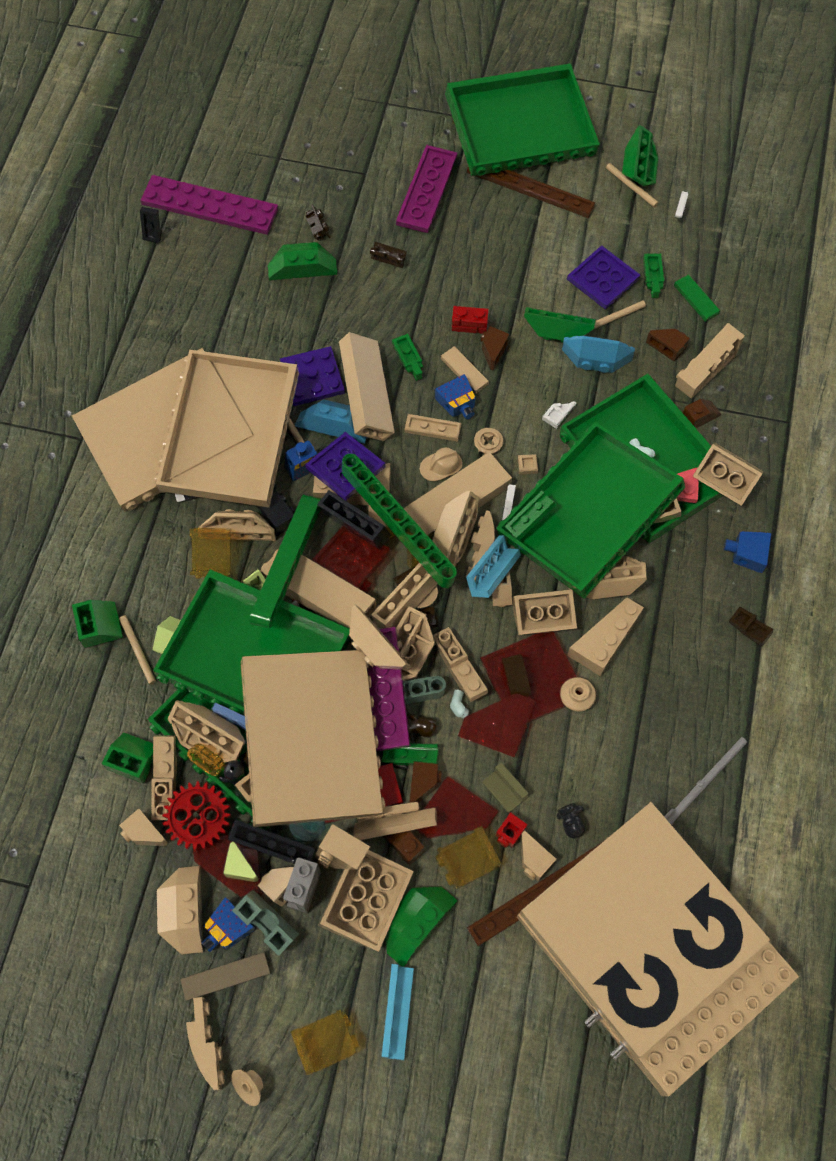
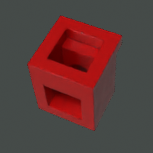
M510 812L496 832L497 842L505 848L508 845L513 848L528 824ZM511 830L514 835L509 837L506 835V831Z

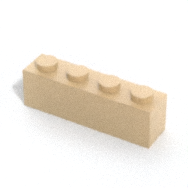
M420 563L371 614L378 628H397L408 606L415 609L438 584Z

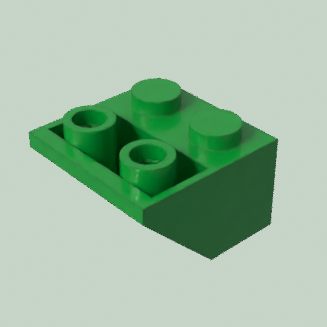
M88 600L72 605L78 638L84 648L123 638L115 602Z
M122 733L110 745L102 765L110 772L144 784L153 765V743L127 733Z

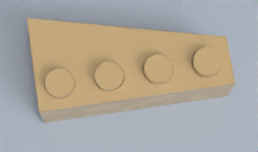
M727 323L701 353L691 360L685 370L682 369L677 374L675 386L692 399L737 356L745 335Z
M629 598L624 599L569 648L567 656L601 676L640 617L644 607Z
M332 824L321 842L315 858L318 859L317 863L326 869L330 866L335 869L357 870L370 846Z

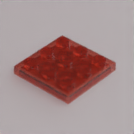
M342 526L312 561L360 589L391 552L390 548L384 545L378 550Z

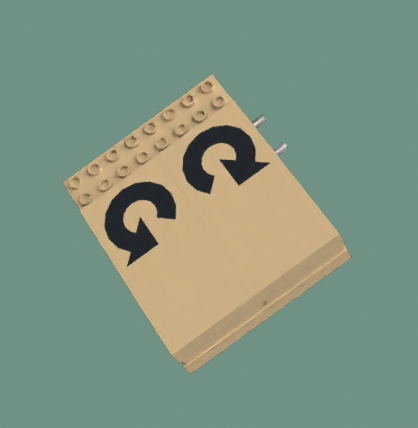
M652 802L517 915L521 924L593 1012L585 1020V1024L590 1022L587 1026L591 1027L599 1020L619 1044L611 1052V1057L614 1056L613 1059L616 1060L625 1052L636 1063L661 1096H670L799 977L769 942L770 938Z

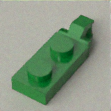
M644 254L643 263L647 289H651L652 298H659L660 289H663L664 284L661 254Z
M405 334L392 339V345L405 370L408 373L412 372L416 381L423 379L421 371L423 368L422 359L409 335Z

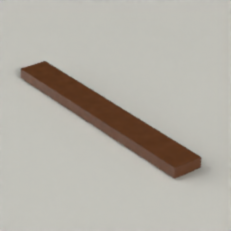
M468 166L467 173L471 174ZM510 170L487 173L482 176L476 175L487 181L589 218L595 207V202Z
M599 845L468 926L467 930L476 945L480 946L518 922L517 915L521 910Z

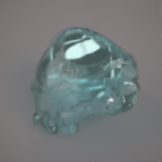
M325 821L289 824L292 835L302 842L316 840L326 829Z

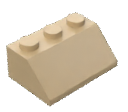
M714 442L693 477L742 506L763 474V471Z
M573 590L512 597L518 635L577 628Z

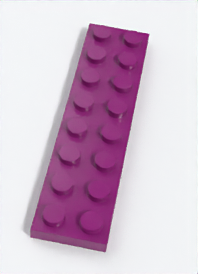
M156 175L151 176L140 200L141 204L266 235H268L278 211V204Z

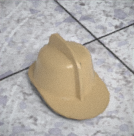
M446 447L441 448L436 453L423 459L420 464V473L429 481L442 480L459 472L463 462L456 451Z

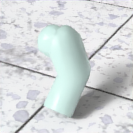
M637 438L629 442L651 458L655 456V451L641 446Z
M455 690L450 708L455 716L465 719L469 715V710L461 702L464 692Z

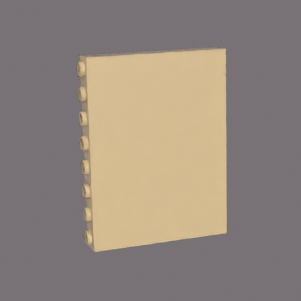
M185 357L72 415L124 512L135 509L142 502L152 500L159 493H165L156 486L155 475L159 473V459L164 453L163 443L168 437L167 428L169 422L172 421V407L176 405V391L180 389V376L185 369ZM194 358L164 482L177 477L253 436L210 360Z
M189 350V354L184 360V372L180 376V389L176 391V405L172 407L173 417L172 421L168 424V437L163 443L164 453L159 459V473L155 475L156 486L162 492L270 507L299 376L297 364ZM194 358L210 360L253 436L177 477L164 482Z
M353 650L242 657L241 675L253 827L373 817L383 813L385 801L380 793L383 782L382 777L378 775L380 757L376 756L378 738L374 736L373 729L376 727V719L374 715L372 716L371 708L374 706V700L369 692V688H371V677L367 674L369 664L364 659L365 653L362 650L360 652Z

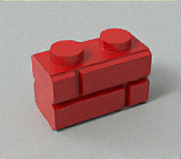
M453 306L452 331L483 334L484 331L487 332L489 309Z

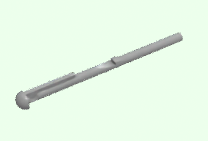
M743 737L732 746L702 780L696 783V786L675 809L672 808L664 816L670 824L682 814L746 745L747 741Z

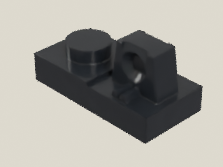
M141 207L142 239L159 243L161 240L159 210Z

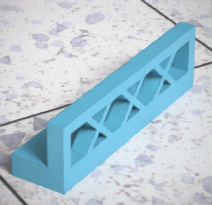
M499 535L467 575L466 578L472 597L489 598L521 556L519 549L507 548L504 535Z
M392 964L382 1058L404 1060L414 968L399 967L398 964Z

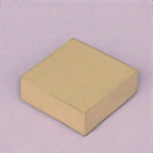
M536 454L518 455L519 475L538 474Z

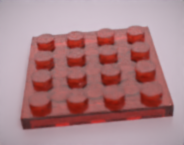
M553 631L537 633L480 658L514 729L566 707L560 697L561 687L568 679L577 676ZM521 654L529 681L531 696L512 700L506 682L507 678L502 658ZM579 690L575 691L578 695L582 694Z

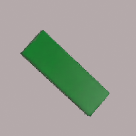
M689 274L674 283V287L705 322L720 313L719 308Z

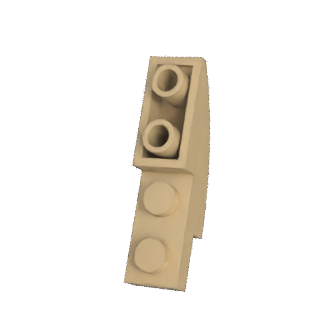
M486 510L484 517H480L478 533L474 532L471 542L474 543L473 550L475 552L472 558L474 564L473 567L468 568L466 577L495 540L494 524L490 511Z
M448 627L434 634L435 645L457 685L461 691H464L469 701L472 702L488 694V689L469 662L466 652Z
M155 735L153 737L151 820H168L162 816V814L168 813L164 806L171 805L168 798H175L173 791H176L177 778L176 736Z
M203 997L193 998L195 1021L186 1023L190 1047L197 1066L213 1090H222L221 1084L225 1083L224 1071L220 1070L219 1061L223 1060L222 1047H218L217 1042L209 1043V1039L212 1038L211 1025H207L210 1005Z

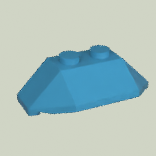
M574 336L571 338L564 337L562 351L577 368L613 373L632 361L635 348L615 340Z
M323 399L300 413L295 423V427L336 437L347 432L355 440L364 444L367 439L365 436L354 433L350 406Z

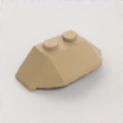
M468 490L445 504L433 538V543L455 567L456 563L460 561L465 553L477 519L480 497Z
M227 509L225 511H218L198 527L201 539L276 541L274 529L257 512L252 510L234 511Z
M623 556L589 593L587 598L592 600L632 594L647 580L646 563Z
M354 604L351 609L349 636L353 639L352 645L359 652L362 650L365 653L364 659L372 667L375 665L382 669L409 670L411 668L410 664L364 611Z
M408 606L396 628L399 653L411 666L409 670L401 669L403 681L417 677L435 644L427 616Z
M178 700L175 702L168 720L170 724L172 723L173 730L182 746L213 765L238 759L245 740L237 726L204 706Z
M200 866L178 868L157 889L158 934L182 955L203 952Z

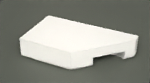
M682 191L675 217L682 218L688 192Z
M576 402L553 404L543 415L542 420L557 429L575 408Z
M509 484L502 520L506 519L511 513L516 485Z

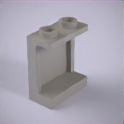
M301 858L296 859L283 897L285 901H288V908L308 914L321 875L317 863Z

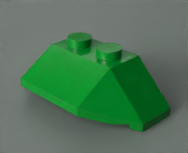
M639 125L625 147L622 174L642 186L654 185L656 183L658 154L655 143L652 140V132Z
M318 242L286 244L279 249L268 264L269 280L337 275L336 258Z
M526 307L524 313L525 319L538 336L546 340L557 339L561 342H564V337L571 338L586 335L594 329L596 319L530 307Z
M443 887L411 888L401 900L385 936L387 954L401 967H404L458 900Z

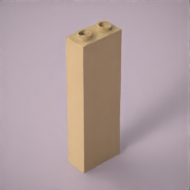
M349 332L339 341L354 433L385 441L395 432L378 341Z
M488 452L406 506L404 510L432 540L445 504L468 490L480 497L478 502V508L507 490L509 484L511 485L512 477L494 456Z
M279 549L275 551L273 557L268 562L263 564L260 570L265 579ZM303 555L285 594L317 615L349 629L351 609L354 604L360 607L369 618L377 609L375 598Z

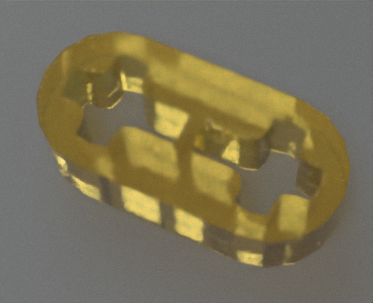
M194 744L187 752L188 758L192 763L212 776H217L225 767L223 759L202 744Z

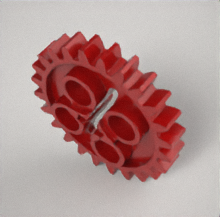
M199 781L196 782L195 787L189 782L188 789L186 790L183 786H180L181 792L173 791L175 798H168L171 805L164 806L168 813L162 814V816L168 819V821H165L163 825L170 826L166 833H174L171 840L175 841L179 838L177 845L181 846L185 842V849L187 850L191 845H193L195 851H197L199 845L205 850L206 843L214 846L213 839L215 838L220 841L219 833H227L223 826H230L225 821V819L231 817V814L225 812L231 809L229 805H224L228 801L227 798L220 799L223 794L222 791L215 793V786L208 789L209 784L205 782L203 787H201ZM201 796L203 798L202 803L199 806H194L192 803L193 799ZM211 802V805L205 808L206 804ZM181 811H186V819L183 821H178V813ZM210 811H216L217 817L212 821H208L207 814ZM195 812L201 816L199 820L194 819L193 814ZM191 821L187 828L183 830V826L187 825ZM194 826H201V833L197 836H192V828Z

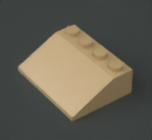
M368 850L357 870L343 869L318 926L379 952L414 871Z

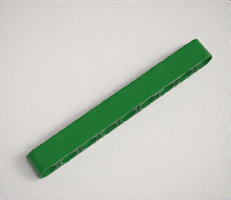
M355 454L345 455L342 459L343 476L438 585L443 588L451 587L457 574L455 566Z
M302 495L252 609L250 624L266 628L272 627L321 509L317 504L322 498Z

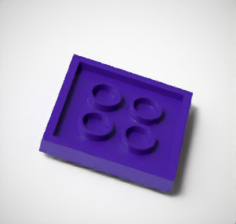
M602 245L567 275V280L605 310L640 279L639 273Z
M331 346L280 358V362L297 364L299 370L293 406L345 394Z
M344 432L305 464L309 472L345 501L357 492L342 474V459L345 455L355 454L374 476L386 468L385 462L347 432Z

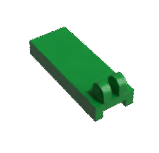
M541 491L505 527L517 540H520L556 504Z
M410 743L411 746L383 750V764L414 765V762L438 764V744Z

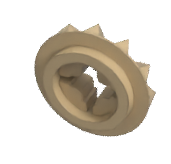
M483 428L476 433L474 446H476L478 452L481 451L484 454L490 452L493 455L495 452L500 451V448L503 446V437L496 429ZM492 439V445L489 443L485 445V440L489 441Z

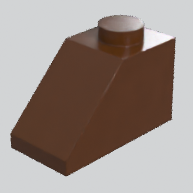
M490 326L488 331H484L482 334L481 342L482 351L489 368L494 371L508 345L509 334Z
M677 329L651 330L648 333L646 343L672 361H675L687 348L690 338Z
M699 399L685 406L683 414L696 429L721 416V413L711 400Z
M414 762L409 803H419L436 789L437 783H441L442 771H438V764Z
M410 831L382 836L409 866L425 852L423 844Z

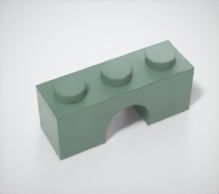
M254 890L246 894L232 910L247 926L249 924L257 926L265 935L264 942L278 956L299 935Z

